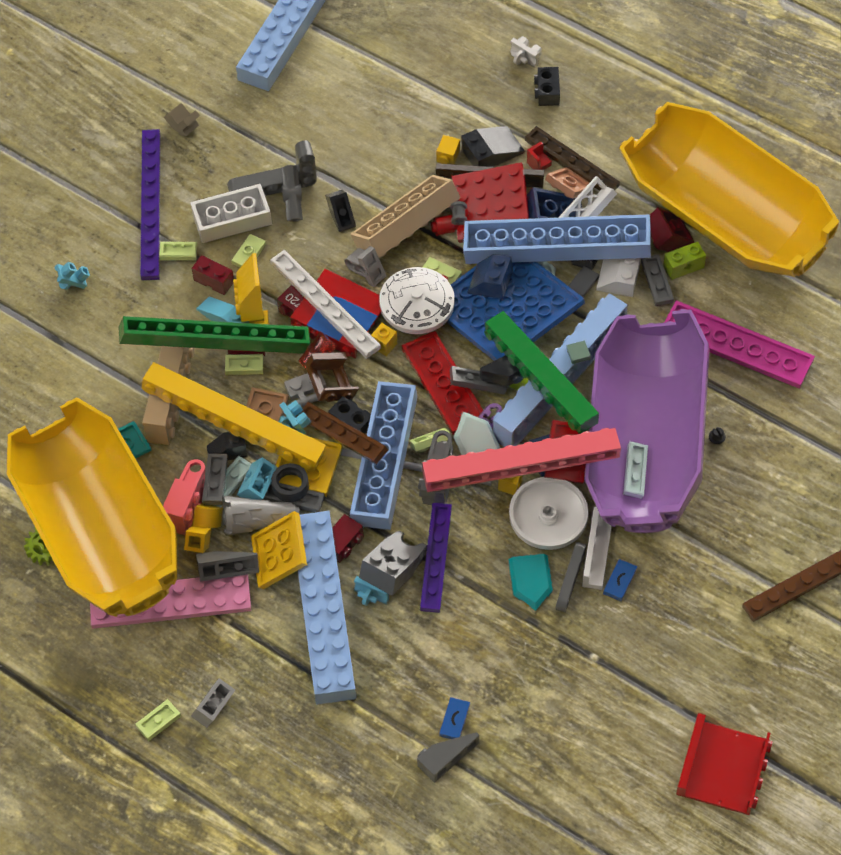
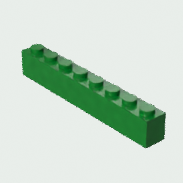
M504 311L485 322L484 333L488 340H492L496 344L497 349L508 357L509 362L520 370L521 375L531 382L533 388L536 391H540L545 401L553 405L557 414L565 418L572 430H576L578 434H581L598 424L599 412Z

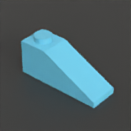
M210 296L197 307V311L211 321L249 323V321L241 322V316L236 314V306Z

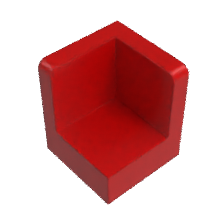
M542 142L527 149V164L532 169L545 170L552 166V161L543 152L544 144Z

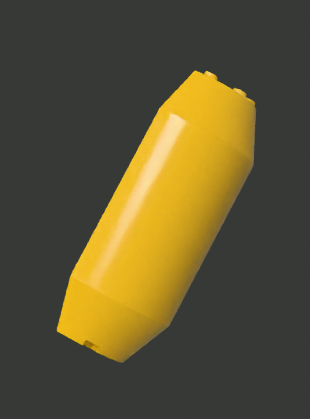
M666 102L656 110L655 124L651 128H647L640 139L634 141V137L631 136L627 141H623L619 147L631 174L642 192L750 269L791 277L800 276L809 270L827 249L828 241L834 237L837 231L839 220L818 186L709 111Z
M76 397L60 406L65 416L62 419L54 421L49 426L39 429L32 435H30L25 425L8 434L7 476L68 588L111 616L117 617L119 614L132 616L155 606L169 594L171 585H175L177 580L176 529L112 418Z

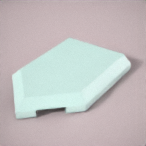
M465 412L462 413L454 435L461 455L469 452H483L487 449H500L488 421Z

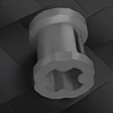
M461 201L453 202L450 205L453 214L451 223L463 225L467 221V217H465L467 204Z

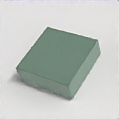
M585 340L566 345L572 364L590 360L591 356Z

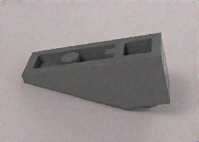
M213 551L196 554L200 582L259 573L257 553Z
M477 732L433 744L428 749L424 748L417 756V766L435 783L479 744V734Z

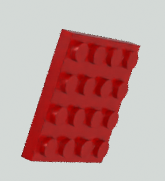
M522 162L452 176V181L460 196V199L457 201L467 204L465 209L467 221L529 219ZM465 224L459 225L456 228L459 243L464 242Z

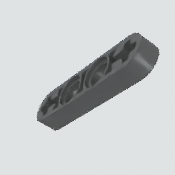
M579 542L575 544L557 600L556 610L566 612L584 558L586 544Z

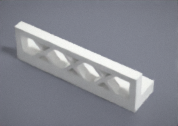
M595 176L558 218L569 217L572 211H576V217L598 216L617 193L614 189L607 187L599 177ZM598 184L602 189L598 194L593 195V187ZM588 198V205L585 208H581V200Z
M594 507L582 587L602 590L612 526L601 518L597 507Z

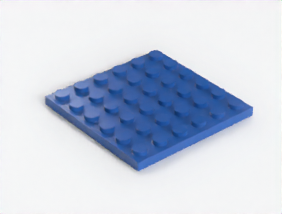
M512 262L513 273L503 299L468 294L467 291L476 269L475 266L450 284L454 292V309L447 323L495 361L505 356V354L501 353L497 349L496 344L486 337L484 333L486 321L504 311L529 339L535 342L584 305L585 299L538 262Z

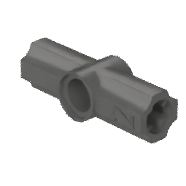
M287 165L281 168L287 221L298 222L303 220L301 207L302 192L298 180L297 166Z

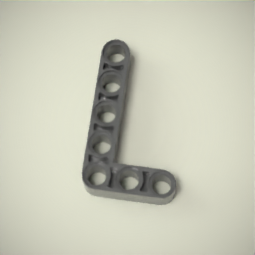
M306 140L300 141L295 145L297 164L294 166H297L299 185H301V188L314 185L317 182V175L311 143ZM277 168L232 178L227 182L228 190L231 192L261 184L265 196L281 193L283 186L282 169Z

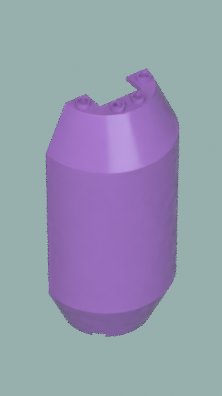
M681 309L679 311H672L675 322L668 321L666 323H649L646 325H640L636 315L617 316L595 353L591 405L599 412V422L590 428L589 432L600 431L603 428H616L621 452L620 458L587 463L585 481L601 518L613 527L616 525L624 527L625 531L653 533L669 529L673 523L679 521L702 482L709 344L692 310ZM630 441L648 445L645 489L642 499L623 495L627 446Z

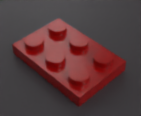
M551 421L549 438L556 439L565 435H578L576 430H572L569 427L568 422ZM586 464L545 471L544 478L583 484Z

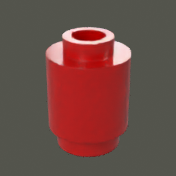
M452 215L433 218L431 230L437 236L454 233L459 225L451 223Z

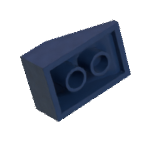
M533 187L527 194L529 219L558 218L576 198H569L564 193ZM572 211L569 217H576V211Z

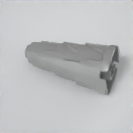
M233 496L223 497V525H226V529H224L225 536L263 529L293 511L298 512L300 515L299 507H295V504L290 502H269V500H253L251 498Z

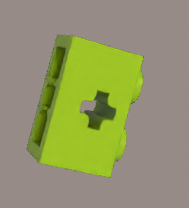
M695 242L665 253L663 267L670 279L673 280L703 269L705 267L706 254L699 242Z

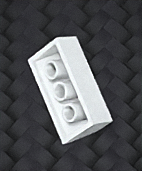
M641 258L603 259L596 291L633 297Z

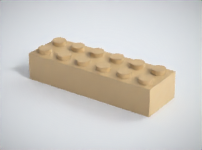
M432 175L350 235L357 248L366 250L371 246L375 248L378 257L381 258L391 248L397 247L402 240L412 236L417 229L426 226L428 221L440 216L442 211L460 199L459 193L451 179Z
M161 346L157 364L186 377V374L190 373L191 363L189 362L190 358L194 357L195 348ZM150 394L142 422L146 440L148 443L169 445L171 438L175 436L174 423L178 422L179 419L178 406L166 403L161 398Z

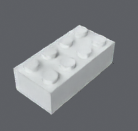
M261 184L190 202L192 215L202 243L272 225L271 212Z

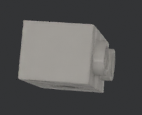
M219 678L197 706L191 717L208 728L232 696L235 689Z

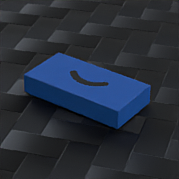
M619 559L603 594L622 601L636 573L637 566Z
M450 697L440 729V737L448 739L461 737L470 702Z

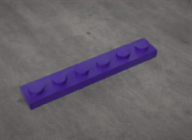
M432 503L420 611L440 613L452 504Z

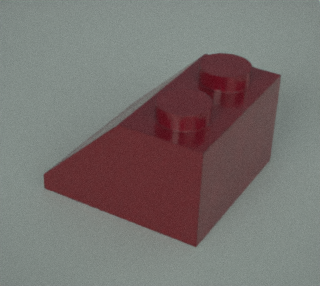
M657 207L650 214L651 238L656 249L671 252L694 243L684 221L672 212Z

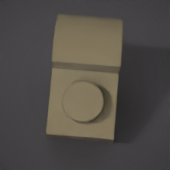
M180 103L165 115L164 119L180 135L187 136L199 126L196 119L200 115L196 110L190 114L184 105Z

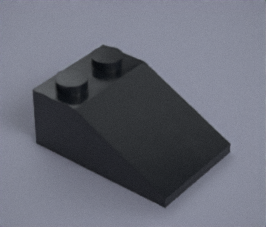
M508 126L475 129L461 136V150L472 166L495 167L525 153V150Z

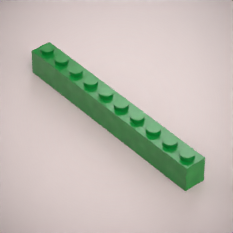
M123 316L118 327L119 344L304 354L310 344L309 329L304 326Z

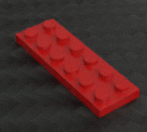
M435 331L401 345L402 351L452 435H455L463 412L476 417L481 414L483 409L470 388L451 385L449 370L452 366H456Z

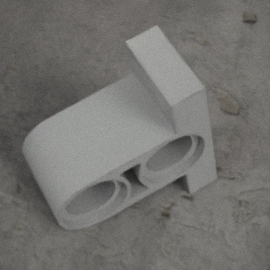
M371 246L366 250L357 248L344 260L346 266L351 271L366 277L370 286H376L386 277L376 250Z

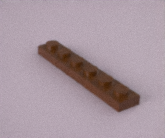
M307 402L303 407V411L297 415L299 416L304 412L311 421L308 424L310 427L376 465L388 451L385 445L310 402Z
M841 550L744 602L742 605L743 609L750 619L755 622L841 575Z

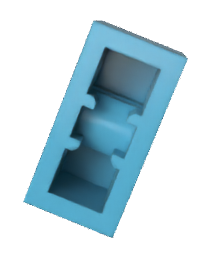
M263 457L251 463L237 495L241 498L262 500L271 483L273 472L278 467Z

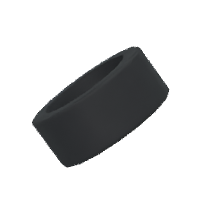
M292 463L284 464L273 472L271 478L272 488L278 499L284 502H297L307 494L309 489L308 475L301 466ZM287 475H295L301 478L302 484L296 490L286 491L279 487V481Z

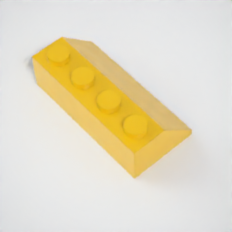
M252 253L236 272L237 279L233 280L236 314L241 316V322L264 319L256 253Z

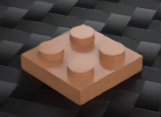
M567 167L548 173L545 181L550 183L553 188L561 190L569 198H576L590 183Z

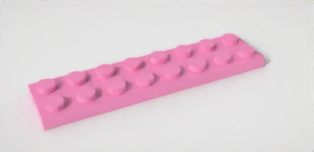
M248 574L201 582L200 578L176 580L175 585H171L169 594L163 600L148 610L132 616L119 614L117 617L111 616L90 603L92 629L251 611Z

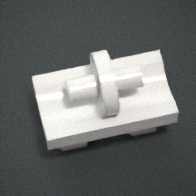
M524 36L518 40L513 38L510 41L512 44L510 52L514 57L513 62L519 65L523 62L525 64L529 63L533 67L538 65V58L542 54L540 46L536 44L532 48L528 47L529 41Z

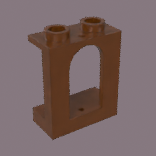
M345 352L311 353L305 366L318 401H339L343 396L348 400H352L359 390L358 386L351 387L343 367L347 360ZM317 370H333L339 387L323 388Z

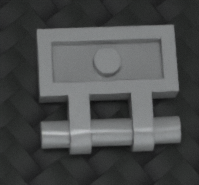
M317 370V371H318V374H319V377H320V379H321L323 388H326V383H325V381H324V378H323V376H322L320 370ZM308 373L284 382L290 399L298 398L299 400L296 401L300 406L304 407L307 402L318 401L316 394L305 396L315 393Z

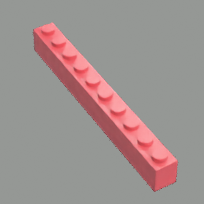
M603 428L600 431H586L578 435H565L556 439L547 438L539 442H526L517 446L508 445L500 449H487L477 453L469 452L465 455L448 456L438 460L430 459L422 462V472L427 492L620 458L621 446L616 428Z

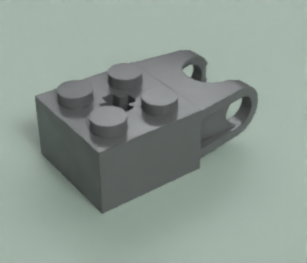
M440 430L434 434L428 458L423 462L430 459L438 460L453 456L452 437L449 432ZM444 435L448 438V441L437 442V438ZM424 477L419 479V496L422 497L423 504H447L450 488L427 492Z
M397 531L383 540L362 560L359 574L360 579L391 596L413 576L427 551V545L424 543L416 546L404 544L403 537L405 534L401 531Z

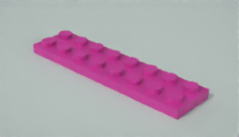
M677 300L675 301L664 323L668 321L675 322L672 311H679L681 309L692 310L709 344L710 353L800 389L814 361V355Z

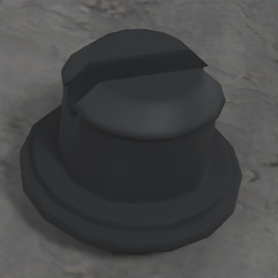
M716 427V429L709 433V440L714 444H721L726 439V435L720 427Z

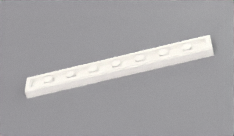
M285 250L270 260V263L366 359L381 349V345Z

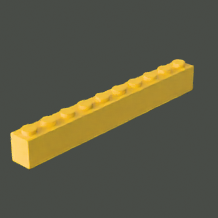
M155 362L152 363L142 379L141 389L146 393L155 395L166 403H172L181 410L196 415L199 419L207 420L216 427L231 432L234 436H240L253 445L265 448L266 451L275 453L286 461L296 463L305 470L314 472L324 455L325 444Z

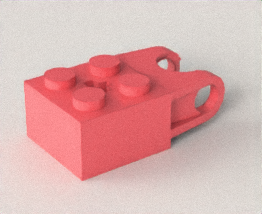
M198 459L189 461L180 478H175L163 505L175 526L176 533L185 536L186 531L193 525L195 506L202 504L205 465ZM193 465L201 466L199 472H192L190 468Z

